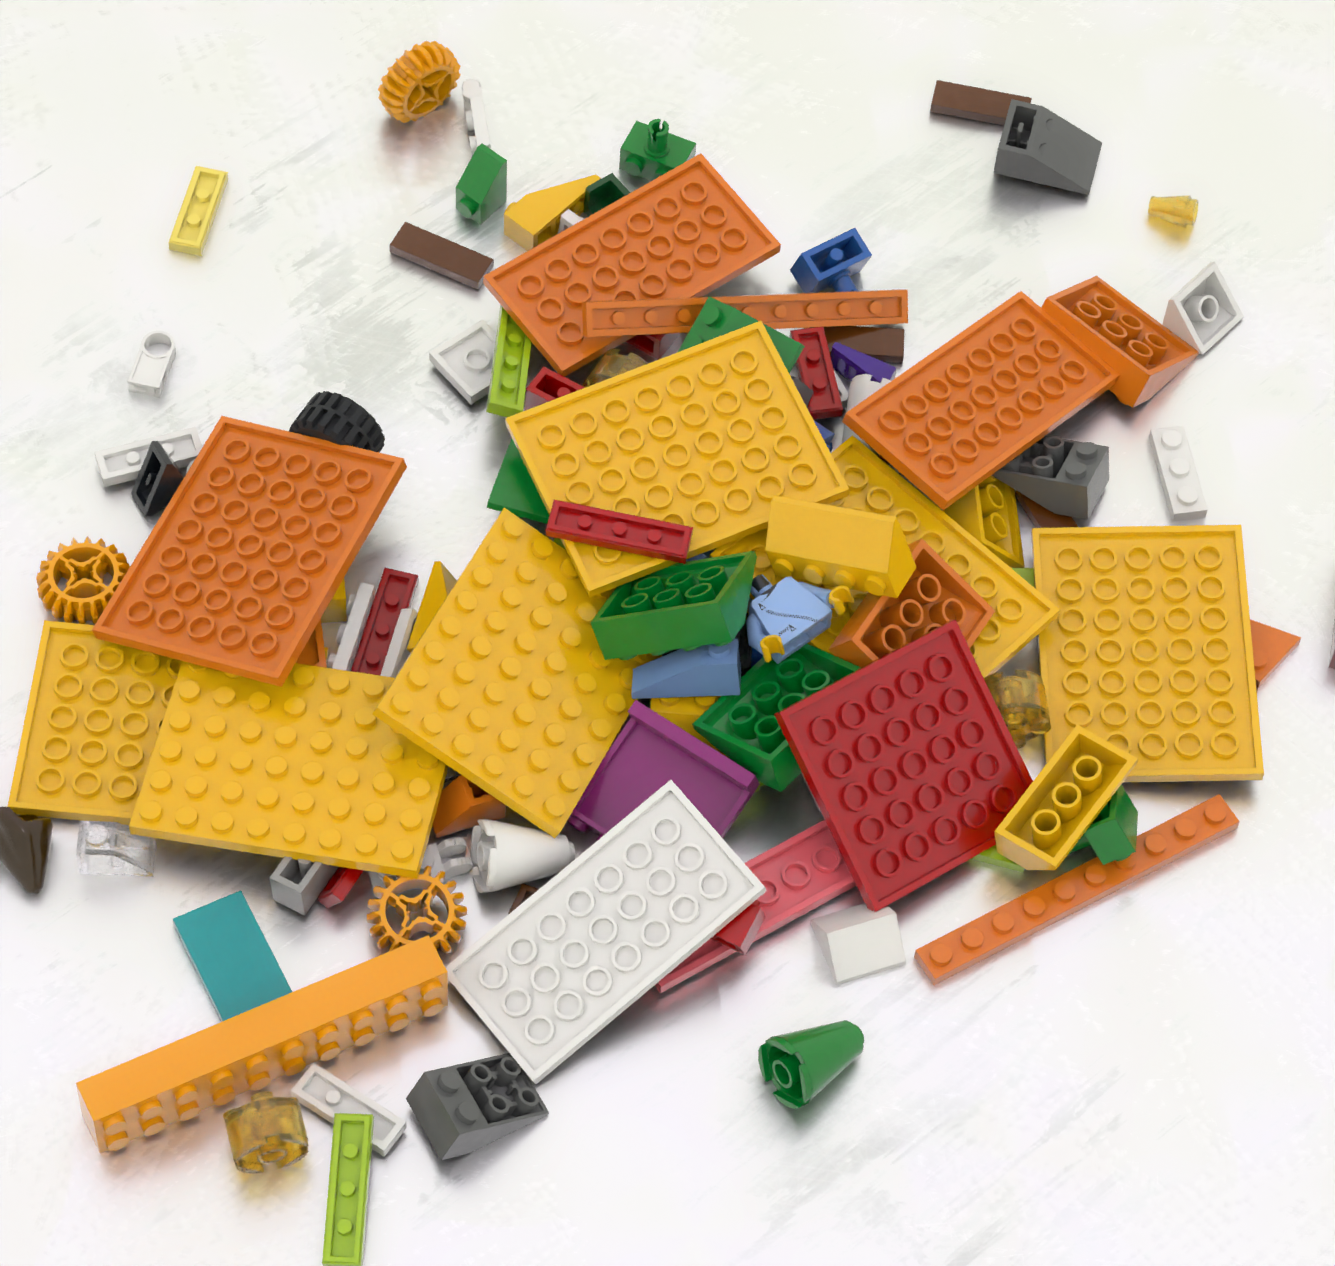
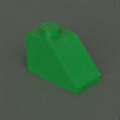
M483 143L475 150L456 186V208L464 217L471 218L480 225L507 201V160Z

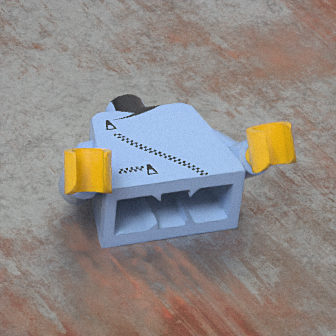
M760 574L753 578L750 591L755 599L749 604V615L746 620L748 644L763 654L765 662H770L773 658L779 664L830 628L832 610L830 608H835L836 613L843 614L845 612L843 603H854L855 600L847 586L842 585L829 590L802 581L797 582L792 577H785L773 586L763 574Z

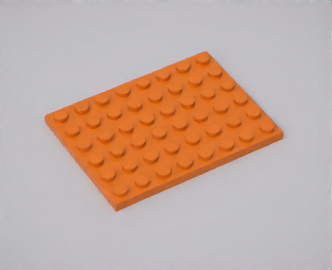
M221 416L94 625L92 631L95 637L100 640L282 687L405 472L407 466L404 458L349 445H338L315 437Z

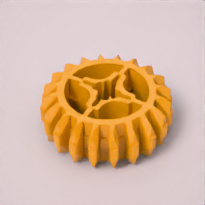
M426 40L421 45L415 44L412 50H405L403 56L399 59L395 58L396 62L393 66L387 68V75L381 78L383 83L378 88L380 92L378 98L385 107V111L391 117L394 116L396 120H400L403 123L410 120L417 121L419 117H425L430 112L435 111L438 106L443 105V101L446 98L451 97L450 92L457 87L456 80L461 75L459 73L461 66L454 57V54L447 47L445 48L436 41L428 42Z
M88 536L84 543H78L73 537L70 546L59 543L58 552L48 551V561H41L40 572L37 573L36 577L37 585L39 586L37 588L38 596L41 598L46 611H52V616L55 620L64 617V621L67 623L78 620L79 624L92 621L95 625L130 568L129 563H127L124 553H118L114 544L106 547L102 538L93 544ZM106 573H109L113 578L108 587L103 584V576ZM62 577L67 580L66 588L63 591L57 587Z
M429 865L424 868V874H419L418 879L396 875L397 880L394 881L390 876L385 875L383 883L386 888L375 886L373 889V893L379 899L368 900V908L374 910V912L367 914V922L376 924L370 928V935L372 937L382 936L377 942L378 948L383 949L391 944L389 951L413 942V940L408 939H411L415 933L426 931L430 934L437 933L430 938L436 951L439 948L443 953L449 954L451 946L448 941L459 943L461 940V936L455 930H465L466 921L459 917L467 915V907L458 905L464 900V895L462 892L452 893L457 883L451 880L446 884H442L445 879V872L443 871L438 872L435 878L431 877V866ZM409 889H423L421 894L414 898H408L402 894L399 897L397 896ZM436 895L443 901L448 912V919L445 924L438 921V916L430 909ZM389 905L394 907L396 913L403 918L401 930L398 934L392 930L386 918V911ZM424 905L423 917L418 916L410 924L411 912L416 913Z

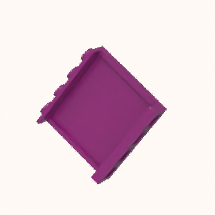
M635 700L628 710L631 717L604 756L567 822L582 833H585L587 829L591 830L599 836L596 840L598 841L668 781L672 780L717 833L724 838L760 785L756 775Z

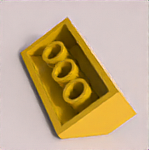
M991 475L943 510L1010 568L1025 567L1015 490Z
M774 496L771 500L765 552L777 576L783 578L792 577L793 579L809 581L814 584L836 587L843 585L847 586L849 590L867 592L876 596L883 595L898 598L916 569V564L897 517Z
M1076 725L994 831L997 853L1026 870H1057L1137 765L1138 758L1085 728Z

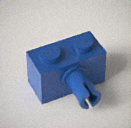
M853 228L801 253L791 267L790 272L804 293H817L828 287L833 288L835 292L858 291L850 276L859 273L872 254L856 228Z

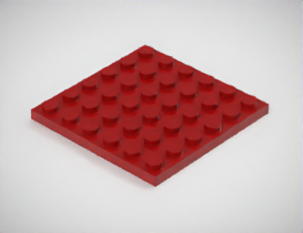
M956 620L939 626L774 714L867 908L875 912L996 845L994 831L1033 782Z

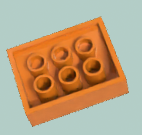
M1098 276L1047 297L1041 307L1120 374L1114 386L1108 390L1114 393L1121 403L1132 408L1152 398L1190 364L1199 353Z
M921 538L908 544L916 564V569L898 598L883 595L876 596L867 593L828 650L834 656L862 668L952 620H956L970 649L995 610Z

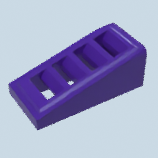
M838 342L833 344L831 351L833 369L850 382L855 376L862 374L872 375L870 381L881 383L882 378L891 381L895 379V366Z

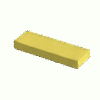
M200 166L195 167L168 242L169 250L202 256L228 182V172Z

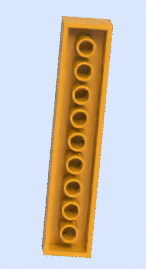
M429 935L77 1082L76 1087L84 1121L99 1153L107 1150H119L125 1147L130 1140L137 1137L157 1134L166 1125L177 1120L186 1121L192 1119L201 1110L213 1105H225L231 1102L236 1095L250 1089L252 1091L260 1090L266 1087L271 1080L285 1074L287 1076L295 1075L313 1062L333 1059L344 1049L354 1045H366L379 1034L389 1030L391 1032L399 1031L412 1020L422 1016L431 1017L438 1014L445 1006H448V972Z

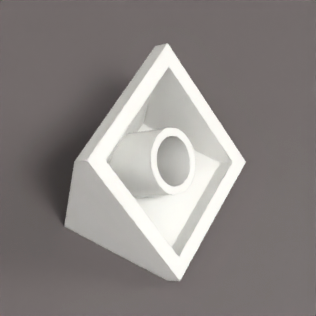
M1210 262L1169 299L1162 324L1199 352L1198 355H1203L1244 317L1216 262Z
M864 903L820 916L810 921L836 985L899 967L906 963L897 915L888 906L875 912L869 910Z

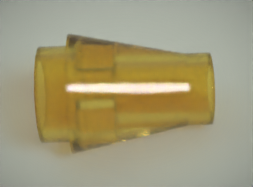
M1191 195L1151 196L1148 215L1161 218L1184 228L1186 225L1194 226L1198 214L1199 201L1191 199Z

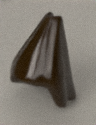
M0 807V861L28 893L38 894L44 886L52 838V821L49 818L38 819L36 815H17L9 807Z

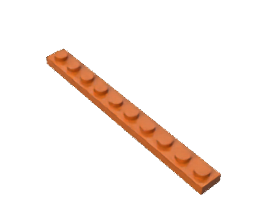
M906 289L712 297L758 321H762V323L773 329L908 323V290ZM708 297L582 302L583 336L689 333Z
M1218 794L1138 835L1136 852L1132 853L1128 858L1103 865L1097 856L916 949L914 957L932 984L936 985L1238 828L1240 821L1221 795Z

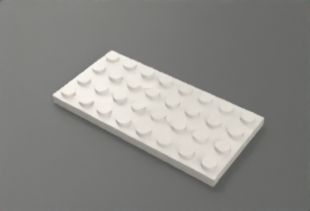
M670 780L445 968L450 982L531 1080L537 1084L767 890L676 784Z

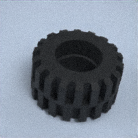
M323 391L322 393H316L289 429V432L323 439L338 445H349L379 453L385 445L383 430L375 418L352 399L335 392Z

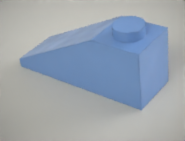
M734 639L731 643L723 646H715V644L701 645L691 651H684L681 648L634 668L632 699L740 695L741 663L738 639Z

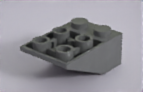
M1011 99L997 150L993 173L1089 195L1102 142L1044 106Z
M1044 436L992 474V476L1054 514L1088 520L1109 481V447L1092 442L1062 439L1057 436Z
M510 1053L426 1071L406 1097L408 1104L440 1160L472 1153L549 1114L526 1072Z

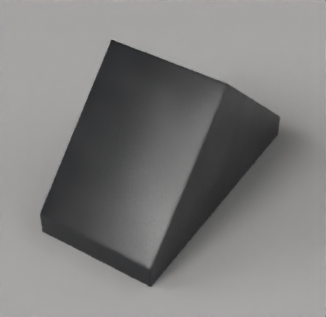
M159 441L151 442L131 492L132 497L145 517H151L166 507L184 478L176 463Z

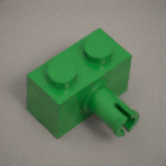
M654 119L648 125L636 120L620 148L619 169L626 171L630 175L652 181L695 157L696 143L668 133L669 125L666 121H663L661 129V119Z
M1122 785L1068 855L1091 845L1101 863L1105 865L1112 861H1122L1136 852L1138 811Z

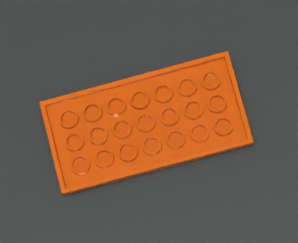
M700 153L484 275L483 284L555 371L565 377L636 336L584 337L582 302L703 297L779 253L781 244Z
M1020 291L846 412L842 422L942 510H945L1114 386L1120 374L1026 294Z

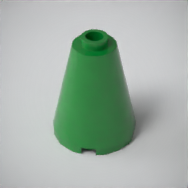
M843 1020L772 1036L758 1050V1062L765 1082L772 1080L777 1088V1091L773 1092V1094L781 1103L787 1107L797 1109L808 1104L863 1052L864 1035L857 1025Z

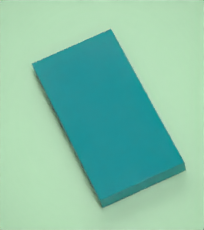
M241 890L173 918V925L221 1022L292 992Z

